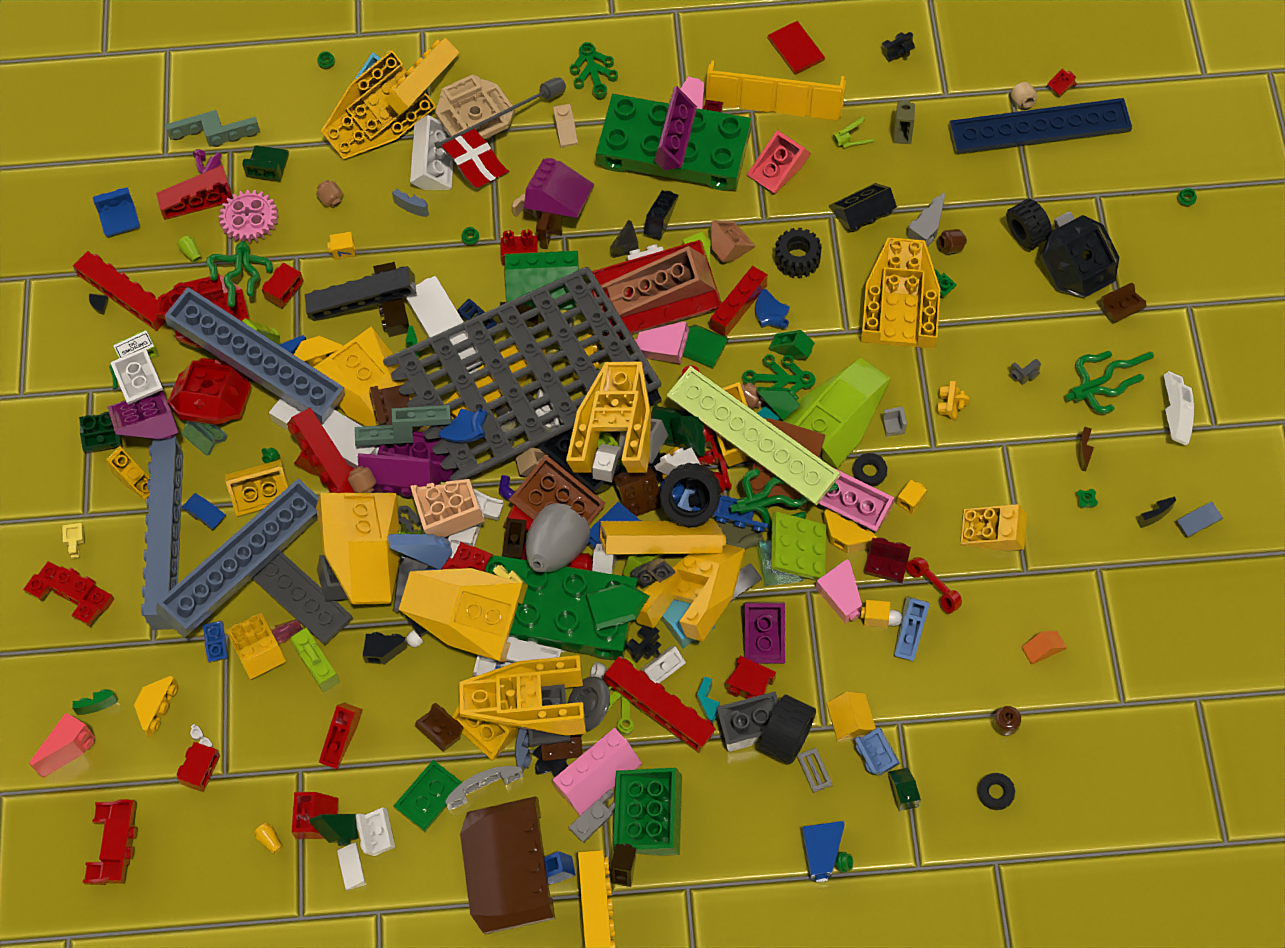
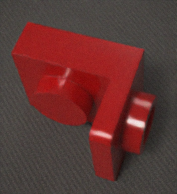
M1062 68L1047 84L1061 97L1072 85L1074 87L1077 85L1075 81L1076 76L1071 71L1066 72Z

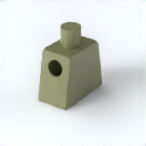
M908 100L897 103L893 143L911 144L915 104L910 103ZM901 123L907 124V129H901Z

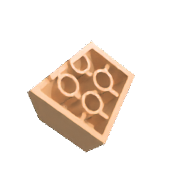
M470 479L447 481L445 484L440 485L429 483L423 487H418L417 485L410 486L426 534L447 537L485 522Z

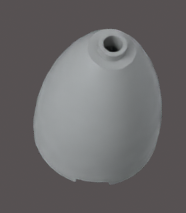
M560 503L547 505L537 514L526 539V556L533 570L543 573L559 570L573 562L583 552L590 540V528L584 516L581 517L571 509V506Z

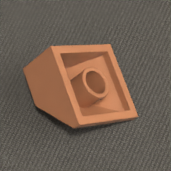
M712 221V250L720 261L733 262L755 247L753 242L734 221Z

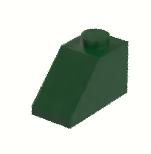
M909 768L889 771L888 775L898 811L919 807L921 798L916 781Z
M321 814L309 819L310 824L328 843H338V846L350 845V841L358 839L355 814Z

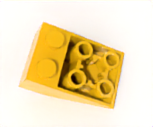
M1019 504L964 509L961 545L1002 551L1024 550L1027 514Z
M262 612L226 630L250 680L287 662Z

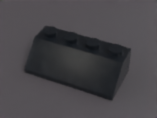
M573 428L538 445L543 452L594 494L608 490L614 484L613 480L608 482L593 479V470L592 473H574L566 459ZM618 464L616 465L613 477L621 473V466Z

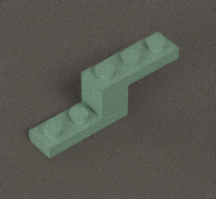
M217 110L165 124L170 140L204 131L209 147L260 133L256 117L222 126Z
M450 405L392 408V425L355 427V446L413 443V426L451 424Z

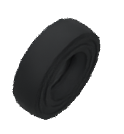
M874 453L862 454L855 461L853 474L855 479L874 487L884 481L888 468L881 456ZM867 464H873L877 467L878 472L873 476H868L863 472V467Z
M988 774L979 783V799L989 809H1005L1015 798L1014 783L1004 774ZM994 784L1002 786L1005 792L1004 796L999 799L991 797L989 794L990 786Z

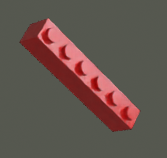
M87 251L73 265L76 274L155 331H158L166 323V320L156 316L158 300L155 295L150 291H144L139 283L130 281L123 272H117L112 264L104 263L99 255H93Z
M311 407L291 417L287 423L288 430L297 439L300 449L308 456L310 465L315 467L321 482L325 483L328 487L329 493H355L348 482L351 469Z
M619 656L605 672L603 680L607 685L698 753L713 736L716 728L711 721L701 718L697 715L696 710L685 706L676 695L666 692L660 683H654L645 672L634 668L629 660L622 659Z

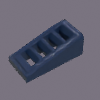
M471 299L466 300L457 310L464 322L472 319L471 317L475 313L474 317L485 313ZM492 318L483 321V324L489 323L485 327L486 329L498 325Z

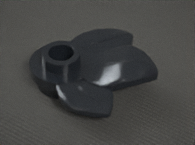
M541 746L533 751V755L538 758L535 765L537 775L552 771L555 778L568 767L566 762L568 758L543 761Z

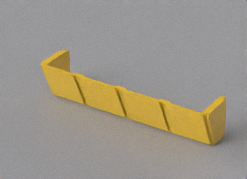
M711 60L707 73L705 101L707 99L723 102V107L729 108L740 107L745 110L774 111L779 114L807 115L812 118L838 120L842 116L846 80L845 76H841L839 86L715 71V61Z

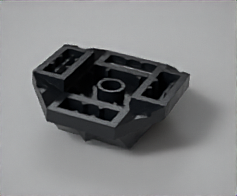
M1081 215L1049 232L1040 259L1056 291L1084 298L1116 281L1120 257L1103 224ZM1082 252L1086 254V260L1083 259Z

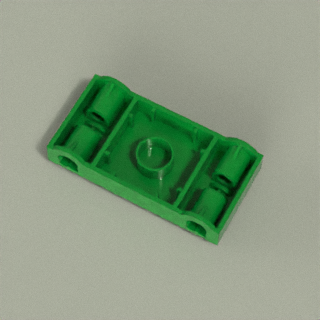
M612 94L596 151L597 165H601L614 172L629 170L707 184L716 190H737L751 132V118L697 108L682 167L663 170L654 159L669 103Z
M496 555L493 558L490 557L485 568L486 573L496 575L493 570L498 565H502L508 573L515 571L528 585L523 604L518 603L509 637L522 641H534L537 644L561 650L590 654L604 660H616L619 656L624 659L631 621L597 630L586 594L623 583L638 589L637 578L571 567H563L553 572L543 573L533 570L527 560Z

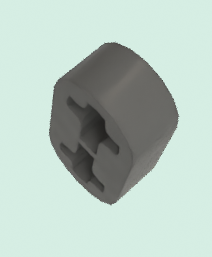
M408 506L399 507V524L409 534H423L424 529L420 517ZM401 514H407L409 520H407L405 517H401ZM414 523L417 527L420 526L421 530H414L412 524Z

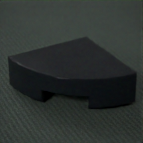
M89 294V301L93 309L104 315L109 300L108 296Z

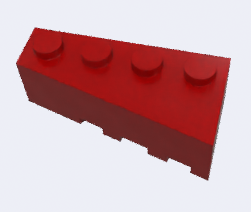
M223 165L156 193L164 220L221 206L223 203L228 204L227 198L233 199Z

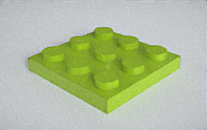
M780 512L773 513L771 569L814 580H819L826 573V524Z

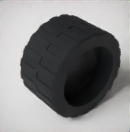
M686 463L677 466L667 475L661 488L660 498L664 513L669 516V519L677 522L679 525L691 527L705 523L714 515L720 501L721 486L719 485V480L713 471L699 463ZM695 478L706 485L709 491V500L702 509L688 511L676 504L672 491L674 485L680 479Z
M784 695L768 721L759 749L777 759L792 764L808 736L815 719L816 708L789 695Z

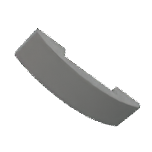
M496 767L470 777L448 796L445 801L448 810L450 811L467 803L466 794L501 778L504 784L507 785L524 777L521 767Z

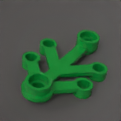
M584 42L579 48L580 56L574 64L570 65V74L576 76L580 73V66L587 60L584 70L574 79V87L582 89L584 81L591 73L594 83L593 95L597 99H603L607 95V87L601 83L598 72L608 76L609 81L615 82L618 79V72L608 69L613 67L614 59L611 56L597 52L592 43ZM594 58L602 61L604 66L594 62Z
M771 354L765 355L764 365L770 367L776 374H756L753 370H747L742 375L744 385L746 383L755 385L757 382H776L771 387L783 388L788 383H795L790 389L786 388L788 392L793 390L794 393H797L801 388H811L816 380L812 372L802 371L794 363V359L790 355L783 357L782 365L785 368H789L795 375H788L775 362V357Z

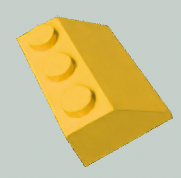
M281 459L225 475V482L236 517L264 509L289 487Z
M460 704L452 716L464 727L462 733L491 760H494L516 738L520 729L461 717Z

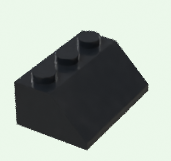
M874 183L830 204L829 207L844 228L857 230L862 224L873 222L880 215L890 214L893 209L897 208L891 187Z

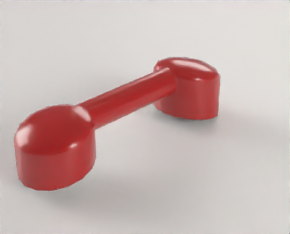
M915 557L906 563V569L913 577L924 575L944 594L941 597V607L946 613H953L961 607L962 598L960 594L955 590H950L929 569L928 562L925 559Z

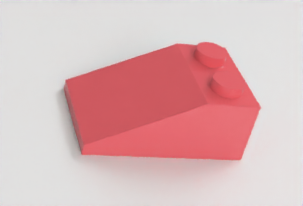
M777 130L747 175L775 194L801 169L811 153Z
M65 713L29 764L39 776L44 778L83 755L86 750L92 747L96 737L86 724Z

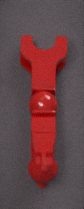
M693 365L686 366V367L682 370V376H683V374L687 371V369H688L690 366L693 367V368H694L695 370H697L698 372H699V369H698L696 366H693ZM704 424L705 447L709 446L712 449L705 451V456H699L698 460L702 466H705V464L712 465L713 463L720 465L722 474L719 472L714 473L719 480V485L721 486L720 494H722L726 488L731 490L732 484L729 480L725 459L722 454H718L714 442L715 432Z

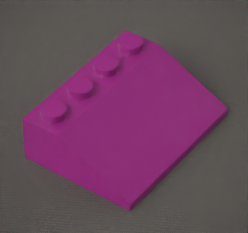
M543 158L526 187L524 208L578 218L594 188V183L561 161H556L553 158Z
M163 390L129 405L125 400L107 406L115 433L118 435L168 439L178 433Z

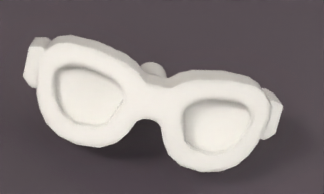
M193 724L190 731L191 737L196 741L200 740V744L213 748L211 741L203 737L201 729Z

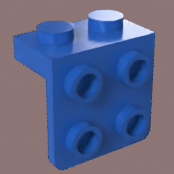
M128 187L93 197L106 237L140 227Z

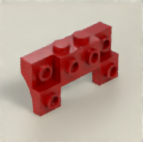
M460 542L453 558L449 557L442 570L472 568L486 572L485 568L490 557L493 558L494 555L475 546L472 547Z
M47 561L38 575L34 574L23 589L25 593L37 597L40 601L52 590L53 593L77 605L71 616L84 622L87 626H90L95 618L108 609L114 601L112 594L95 586V581L90 577L85 576L83 578L73 568L59 567Z
M129 799L95 802V817L92 822L94 824H104L99 856L101 862H86L85 865L87 867L83 883L85 885L124 884L126 866H129V861L133 858L134 854L132 841L136 838L137 829L133 824L136 803L134 800Z

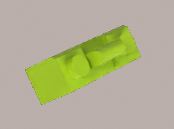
M307 627L290 637L293 647L322 692L340 683L336 672Z

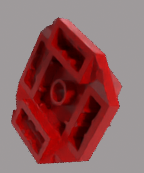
M218 274V278L215 281L211 280L209 276L184 282L198 284V294L240 321L245 318L249 319L244 292L236 284H234L236 289L235 306L232 308L228 306V288L224 284V277ZM175 330L177 341L195 348H201L200 345Z
M201 358L199 360H192L188 367L179 373L168 399V405L181 420L218 425L231 419L236 420L242 417L252 387L242 372L225 361Z

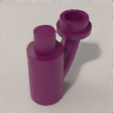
M196 149L192 154L200 174L219 167L222 163L220 160L222 155L218 152L209 158L205 167L202 161L206 159V153L203 150Z

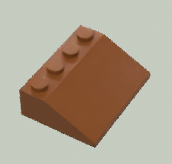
M766 418L768 422L818 458L820 457L825 434L783 421ZM754 461L753 469L760 471L759 476L750 480L753 493L756 494L761 492L766 483L776 476ZM776 484L766 498L774 495H784L795 500L799 499L802 495L789 485ZM807 503L799 508L806 509Z
M547 454L544 455L509 499L533 520L547 505L555 503L571 506V509L581 517L584 516L588 525L606 504V502Z

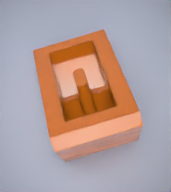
M1042 631L1022 646V650L1031 665L1067 648L1057 631Z

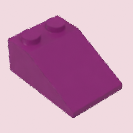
M745 602V658L756 663H785V602Z

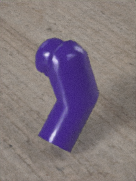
M502 475L499 494L508 501L515 491L509 487L510 477Z

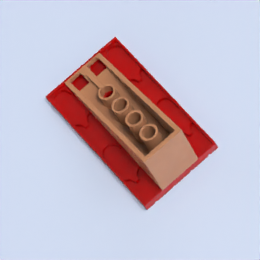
M701 240L592 271L631 335L717 310L722 304ZM595 289L591 290L595 298L599 297ZM603 303L599 304L603 312L608 311ZM608 318L611 325L615 326L616 323L613 318ZM621 331L617 333L619 338L624 337Z

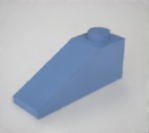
M389 534L387 537L391 549L439 570L453 552L449 540L443 536L438 537L434 534Z
M907 596L894 656L914 661L930 605L927 601Z

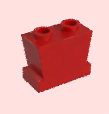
M740 655L736 662V670L726 682V690L733 696H741L746 699L764 695L768 685H773L776 679V671Z

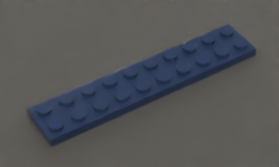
M1124 98L950 120L949 127L955 151L958 154L1131 131L1132 124Z

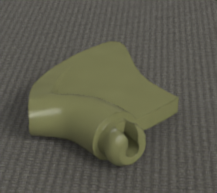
M717 522L718 526L722 529L723 535L726 536V544L745 548L746 551L748 548L764 542L763 535L761 533L756 534L752 530L753 527L745 526V528H739L731 523L722 524Z

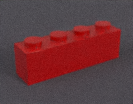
M752 265L710 317V329L727 337L758 298L760 292L766 288L768 274Z

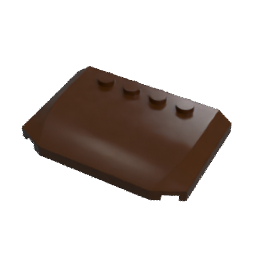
M536 796L467 812L460 837L470 915L485 935L556 919L553 898L550 897L539 820L541 818L539 799Z

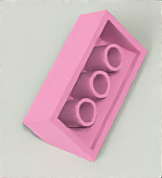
M837 470L840 473V477L835 482L838 484V489L826 493L818 504L877 532L895 504L894 497Z
M614 728L553 779V785L577 814L581 816L598 799L600 800L608 790H613L616 787L617 770H636L642 765V762L628 741Z

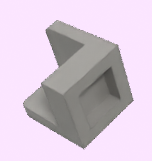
M903 407L884 410L883 424L886 437L905 434L907 421Z

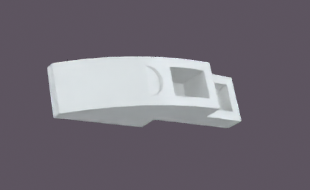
M1168 371L1164 374V379L1171 404L1165 409L1171 432L1170 435L1172 440L1187 445L1190 441L1194 420L1192 388L1184 385L1182 376Z

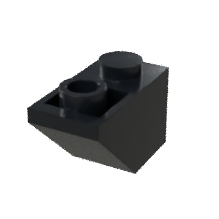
M379 632L366 634L362 655L365 663L385 665L407 648L406 637L400 634L383 635Z

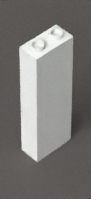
M436 276L427 278L417 284V294L404 297L406 304L427 339L463 323L462 318ZM461 331L450 336L449 339L455 345L468 339L465 331ZM473 345L457 351L461 360L477 353ZM481 359L467 365L466 368L471 374L477 371L483 362Z
M280 398L270 410L269 415L272 422L289 431L287 423L291 417L302 411ZM333 410L322 426L346 463L353 468H357L358 453L377 455L380 445L355 446V427L362 426Z

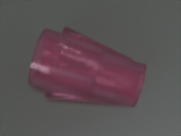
M295 619L294 621L276 625L271 631L279 644L281 642L285 643L291 636L302 630L299 621Z

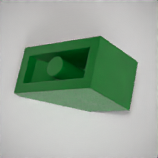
M802 330L776 333L769 349L784 356L790 355L794 360L808 358L812 353L815 342Z
M758 387L756 389L782 420L800 406L797 402L799 397L793 390L788 392L786 388Z

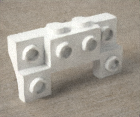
M474 489L484 517L499 520L504 504L503 500L492 498ZM482 523L447 536L453 551L450 558H453L460 542L472 547L475 546Z
M508 637L507 642L511 644L506 661L501 662L478 655L473 675L478 676L495 670L496 666L504 667L518 661L560 657L561 649L540 645L534 641H522L514 637Z

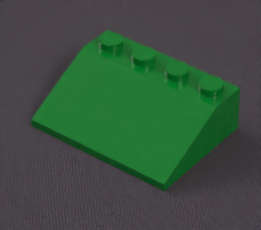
M578 251L505 254L506 302L578 271ZM564 285L549 291L553 299L568 293ZM572 299L558 305L560 310H571L577 307ZM531 300L524 303L535 308Z
M676 767L616 771L613 851L616 844H630L637 848V854L658 856L680 855L682 774Z

